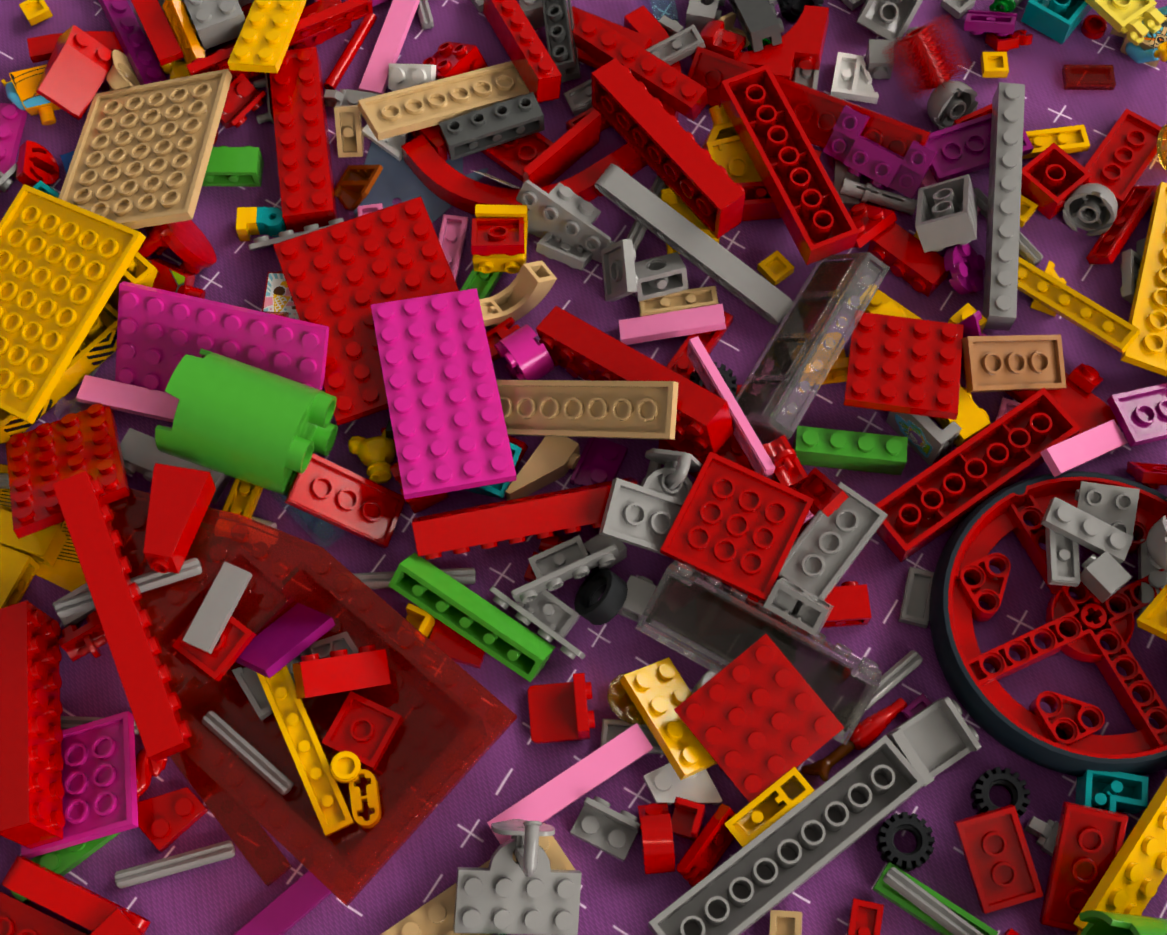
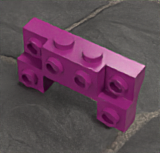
M845 105L823 152L843 162L844 165L848 166L847 171L853 175L861 177L863 174L871 178L870 183L880 189H883L884 186L890 187L913 199L938 152L922 146L917 141L912 142L905 157L892 152L862 136L861 133L870 117Z

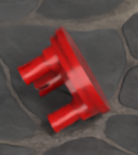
M192 220L154 226L138 250L145 259H148L153 252L156 251L157 255H161L162 252L169 248L182 259L183 263L178 267L194 275L199 274L205 268L211 267L217 260L212 245Z

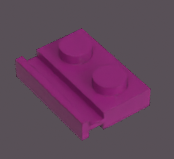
M968 10L964 31H969L974 35H980L984 32L994 33L996 36L1014 34L1017 13Z
M590 437L572 473L570 484L586 486L612 481L620 470L628 453V448L604 438Z

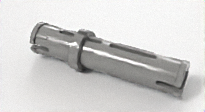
M845 177L839 190V194L860 199L862 203H874L911 216L914 214L917 206L916 199L872 187L871 183L862 184Z

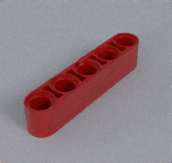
M17 855L1 883L4 887L90 931H93L117 907L144 933L151 923L146 918L20 855Z

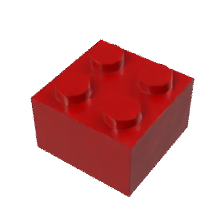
M1052 143L1022 168L1021 195L1038 205L1037 210L1047 219L1051 220L1064 209L1068 197L1079 186L1088 184L1092 174L1058 145Z

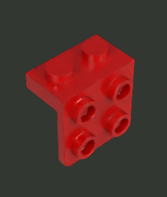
M449 41L441 44L438 51L422 63L436 65V79H443L488 67L476 45Z
M585 673L573 674V682L532 685L528 688L530 730L533 743L590 739V728H595L594 710L588 711L587 700L593 699L592 685L591 682H585Z

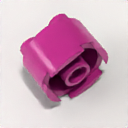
M528 324L520 327L494 345L498 354L507 360L508 364L505 367L513 379L516 377L517 380H539L554 370V363L543 343L540 344L535 338L537 334Z

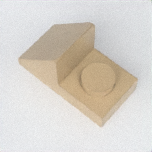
M358 105L335 106L334 115L338 158L363 157L364 135L362 130L364 127H362L361 112L358 109Z

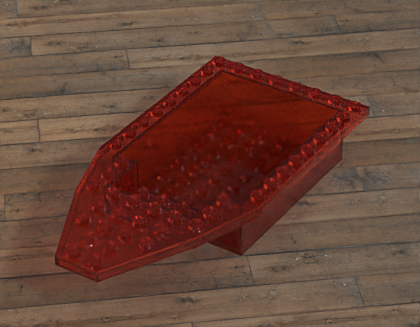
M129 488L130 496L108 505L114 517V520L110 521L113 530H118L122 538L123 546L119 548L122 556L126 555L130 561L133 572L129 573V576L133 578L154 570L150 568L143 553L150 493ZM208 507L185 558V561L197 558L201 563L202 573L141 593L142 599L138 600L141 609H146L150 616L152 626H149L148 629L151 637L156 636L161 646L162 653L158 654L161 665L165 663L171 674L172 680L168 682L171 692L175 691L182 705V708L178 710L180 718L187 721L192 733V737L188 738L191 747L183 751L337 898L348 906L517 719V715L323 547L245 516ZM224 561L253 575L232 616L253 631L256 636L297 603H300L331 616L334 620L335 626L317 641L347 631L357 649L358 647L375 645L376 650L386 649L391 684L351 690L403 717L376 770L374 771L361 764V769L371 771L378 782L382 813L380 821L374 827L362 828L354 820V824L329 836H325L274 713L261 721L231 671L239 667L245 668V666L235 661L218 682L172 647L173 643L196 616ZM350 691L302 698L329 765L337 752L323 746L322 741ZM209 711L215 712L293 782L292 789L286 795H281L202 724L203 717ZM365 777L361 778V783L356 784L362 790L363 796L367 795L366 785L371 784ZM337 781L353 818L349 783ZM364 802V812L359 814V816H363L365 821L370 820V815L374 814L375 811H371L368 802Z

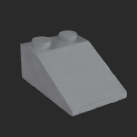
M866 0L856 23L885 40L901 41L900 39L902 38L900 37L904 36L923 0Z

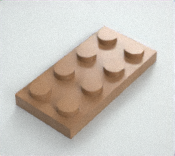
M1061 334L967 336L962 338L967 393L1041 390L1042 388L1058 390L1067 388Z

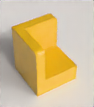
M408 603L406 606L408 615L397 635L399 638L424 649L436 622L435 618L425 610Z

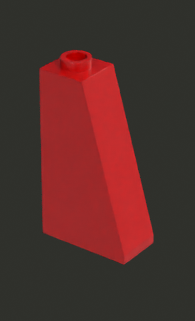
M155 463L143 550L150 568L154 571L179 574L216 491L210 472Z

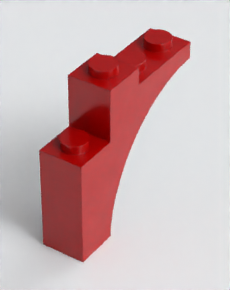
M805 5L798 21L781 37V44L773 46L770 43L763 46V50L757 52L753 50L740 52L735 60L757 68L768 64L773 74L789 80L793 79L796 67L805 70H819L829 24V7Z

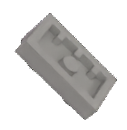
M595 796L594 799L586 797L584 806L570 834L624 862L640 831V824L636 822L638 818L624 810L618 813L610 809L611 804L600 797Z

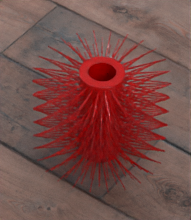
M933 21L934 23L928 26H918V28L912 30L904 37H900L903 38L900 39L901 41L897 40L898 42L894 43L895 45L893 46L896 48V51L885 53L888 55L892 54L891 58L894 60L892 62H894L893 64L897 63V71H903L899 77L903 76L908 80L905 82L907 83L905 85L910 86L906 88L911 90L909 91L911 92L910 94H922L921 92L927 89H937L939 85L943 86V83L954 79L951 77L957 76L955 74L960 73L961 67H965L960 63L963 61L961 60L963 58L958 57L959 53L957 52L960 50L955 49L957 47L952 44L956 38L950 39L951 34L949 33L952 32L949 29L951 28L949 27L950 25L941 23L942 25L939 26L938 22ZM903 64H904L906 67H908V68H906V70H908V71L905 72V71L903 70V69H904V68H903V67H904Z

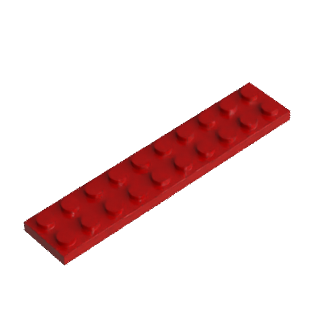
M698 46L688 77L707 88L709 105H719L720 108L719 93L721 81L756 69L757 67ZM774 74L810 143L825 148L845 105H848L855 111L870 117L861 135L892 152L905 157L913 141L919 142L924 147L926 146L931 132Z

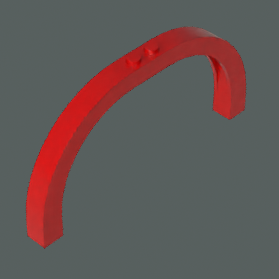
M644 5L624 16V27L650 37L653 42L650 47L669 38L666 30ZM680 61L671 65L681 72ZM660 100L663 108L669 114H673L678 118L679 112ZM423 134L401 146L404 161L417 178L436 196L458 209L475 215L476 204L522 205L516 200L521 189L490 186L466 177L446 163ZM626 143L608 156L578 174L560 181V183L569 187L584 200L590 202L598 196H604L596 189L594 184L610 164L618 166L632 176L644 168L647 163ZM558 183L539 188L549 194Z

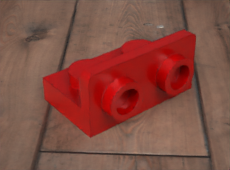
M239 73L230 83L220 123L226 129L233 126L236 128L241 126L247 120L245 115L250 110L254 112L264 103L261 99L266 95V92L264 90L258 91L243 73Z

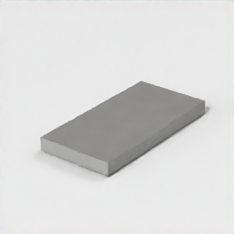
M842 482L837 486L847 494L848 498L829 517L820 510L815 514L794 542L778 575L780 579L785 578L822 600L827 598L888 516L887 513Z

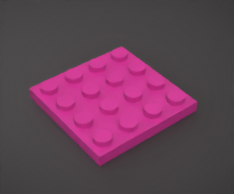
M125 711L62 730L61 756L64 761L62 785L65 791L62 798L63 814L65 817L63 839L32 849L21 845V856L29 859L138 827L134 716L132 713Z

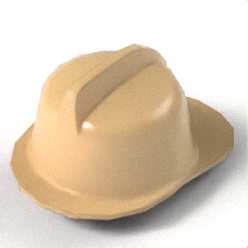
M114 49L112 51L113 66L106 76L110 91L140 85L127 56L121 51Z

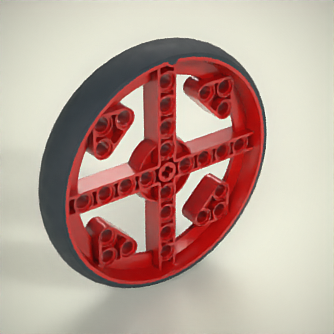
M1084 471L1065 472L1056 477L1052 473L1018 481L999 490L973 509L955 528L942 550L932 579L929 600V622L932 642L939 665L954 695L983 730L1000 744L1017 755L1047 769L1077 777L1083 776L1086 770L1123 772L1143 776L1167 769V708L1128 648L1134 631V616L1138 615L1143 607L1149 605V603H1142V601L1138 600L1134 593H1138L1141 582L1150 584L1148 576L1121 588L1102 604L1082 582L1077 587L1048 584L1046 550L1041 549L1038 544L1043 543L1046 545V527L1041 525L1050 500L1057 497L1077 508L1078 501L1074 497L1076 489H1080L1081 481L1140 489L1133 536L1137 541L1132 540L1128 554L1135 553L1139 545L1146 541L1149 530L1159 519L1165 515L1167 518V496L1143 484L1119 476ZM1023 519L1030 520L1034 526L1026 525ZM1014 531L1053 594L1047 605L1046 624L981 654L974 633L972 618L978 622H987L992 619L1001 605L1011 569V563L1004 554L989 553L1000 540ZM992 565L997 567L1000 570V573L997 574L992 572L989 566ZM964 577L972 578L976 585L968 584ZM1151 586V587L1153 588V590H1154V598H1155V597L1157 596V592H1156L1155 587ZM1069 591L1075 592L1079 596V600L1072 598ZM979 601L988 603L991 610L983 609L979 605ZM1109 604L1115 605L1119 609V613L1112 611ZM1059 627L1067 629L1070 637L1064 636L1060 632ZM1034 639L1041 640L1045 644V649L1037 647ZM1100 641L1107 642L1111 650L1104 649ZM1009 651L1018 653L1021 660L1016 661L1012 659ZM1060 651L1074 660L1095 663L1137 731L1120 735H1093L1105 722L1104 714L1098 707L1053 691H1044L1031 702L1029 710H1027L1013 699L998 681ZM983 663L993 665L995 673L986 671ZM1116 666L1122 667L1126 671L1127 676L1119 674ZM1132 692L1139 693L1143 702L1135 700ZM1040 702L1047 703L1051 708V713L1044 712L1040 707ZM1081 716L1088 717L1092 722V727L1086 726L1082 722ZM1149 718H1153L1158 722L1159 729L1152 727ZM1056 728L1064 730L1067 740L1058 737Z

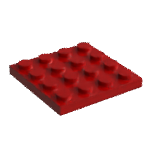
M854 311L844 405L956 420L959 406L964 325Z
M710 451L660 549V553L762 602H766L815 499Z
M767 634L759 638L674 709L749 803L793 767L797 768L845 728Z

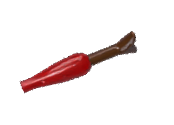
M898 698L891 705L862 720L849 730L847 740L825 758L802 766V772L808 775H819L822 781L827 782L830 769L854 749L861 750L868 747L887 728L893 719L907 707V703L902 698Z

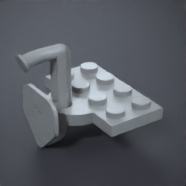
M653 448L645 453V457L650 462L646 477L641 485L619 478L613 479L599 534L664 555L660 553V549L693 486L687 474L688 472H699L703 464L690 453Z
M523 819L492 823L491 829L494 833L511 835V839L498 846L491 856L488 868L457 867L454 933L578 935L582 873L580 870H551L550 860L543 848L539 846V836L555 835V828L540 821ZM513 853L516 857V861L513 860Z

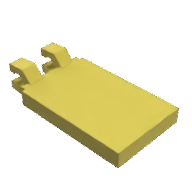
M1084 0L1119 33H1126L1127 39L1135 46L1144 41V36L1149 31L1152 34L1159 31L1162 27L1161 24L1167 19L1155 8L1157 4L1155 0Z

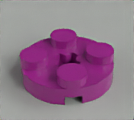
M969 243L949 247L944 255L945 271L950 270L953 277L949 279L951 286L961 295L981 291L983 289V270L985 269L984 257L977 255Z

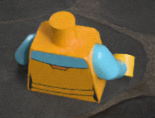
M47 64L9 73L11 81L1 80L6 89L7 98L20 110H26L31 116L39 115L42 125L55 124L54 111L61 108L35 92Z

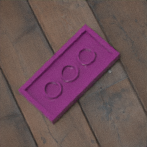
M992 113L930 133L925 147L938 152L930 166L937 183L989 167ZM1024 128L1022 156L1030 154L1033 150V146Z

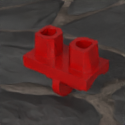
M785 435L770 443L762 444L775 465L773 476L778 483L791 488L808 480L807 473Z
M97 611L89 614L86 618L87 624L79 629L76 625H70L61 631L62 638L58 640L59 645L73 662L90 652L96 659L102 656L99 647L108 642Z

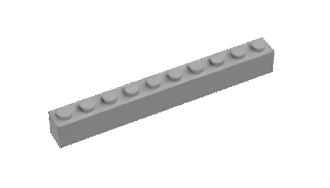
M999 82L992 98L983 316L987 319L985 329L1009 331L1017 314L1025 84Z

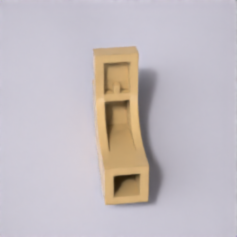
M542 260L523 264L516 278L508 287L494 296L479 299L485 326L494 328L509 317H512L516 322L543 300L557 278Z

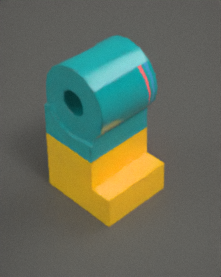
M237 207L236 231L240 241H250V235L268 234L271 237H279L278 233L287 229L282 217V211L279 208Z

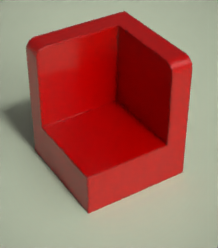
M676 797L674 802L675 809L671 819L673 835L695 841L700 834L706 814L705 805Z

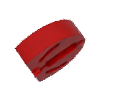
M26 140L19 147L18 162L16 163V179L19 182L33 187L41 180L50 187L59 178L58 164L45 147Z

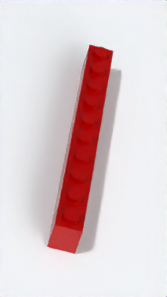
M86 470L53 483L54 491L148 758L157 762L190 748L191 745L188 738L192 737L190 727L185 719L181 720L178 712L182 708L180 699L175 691L171 692L168 682L172 680L171 674L165 663L161 665L158 654L162 653L161 646L156 636L151 637L148 629L149 626H152V622L147 610H142L138 600L142 599V594L137 583H132L129 573L133 572L128 557L126 555L122 556L119 547L123 546V541L118 530H113L110 521L114 520L109 505L107 503L104 504L101 495L105 494L99 478H93Z

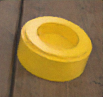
M350 751L337 753L330 764L331 776L340 783L352 782L357 778L361 769L359 758Z

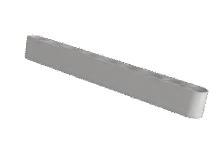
M610 164L594 185L600 193L770 323L778 325L794 305L793 301L786 294L618 166Z

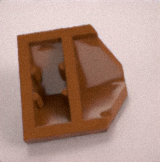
M348 165L334 189L335 196L345 209L355 210L366 198L383 170L381 165Z

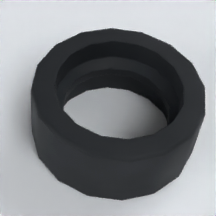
M600 568L594 571L578 589L574 602L575 611L593 625H603L617 615L627 598L628 588L626 582L608 568Z

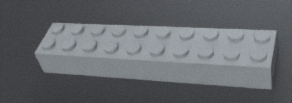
M886 735L883 736L649 921L648 928L653 935H741L917 793L926 783L925 780Z

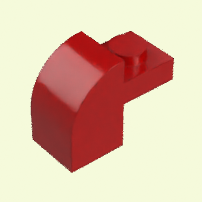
M710 21L699 33L706 47L704 48L735 59L746 45V37L725 30L724 21Z
M652 803L649 805H638L645 874L675 872L673 831L668 804Z

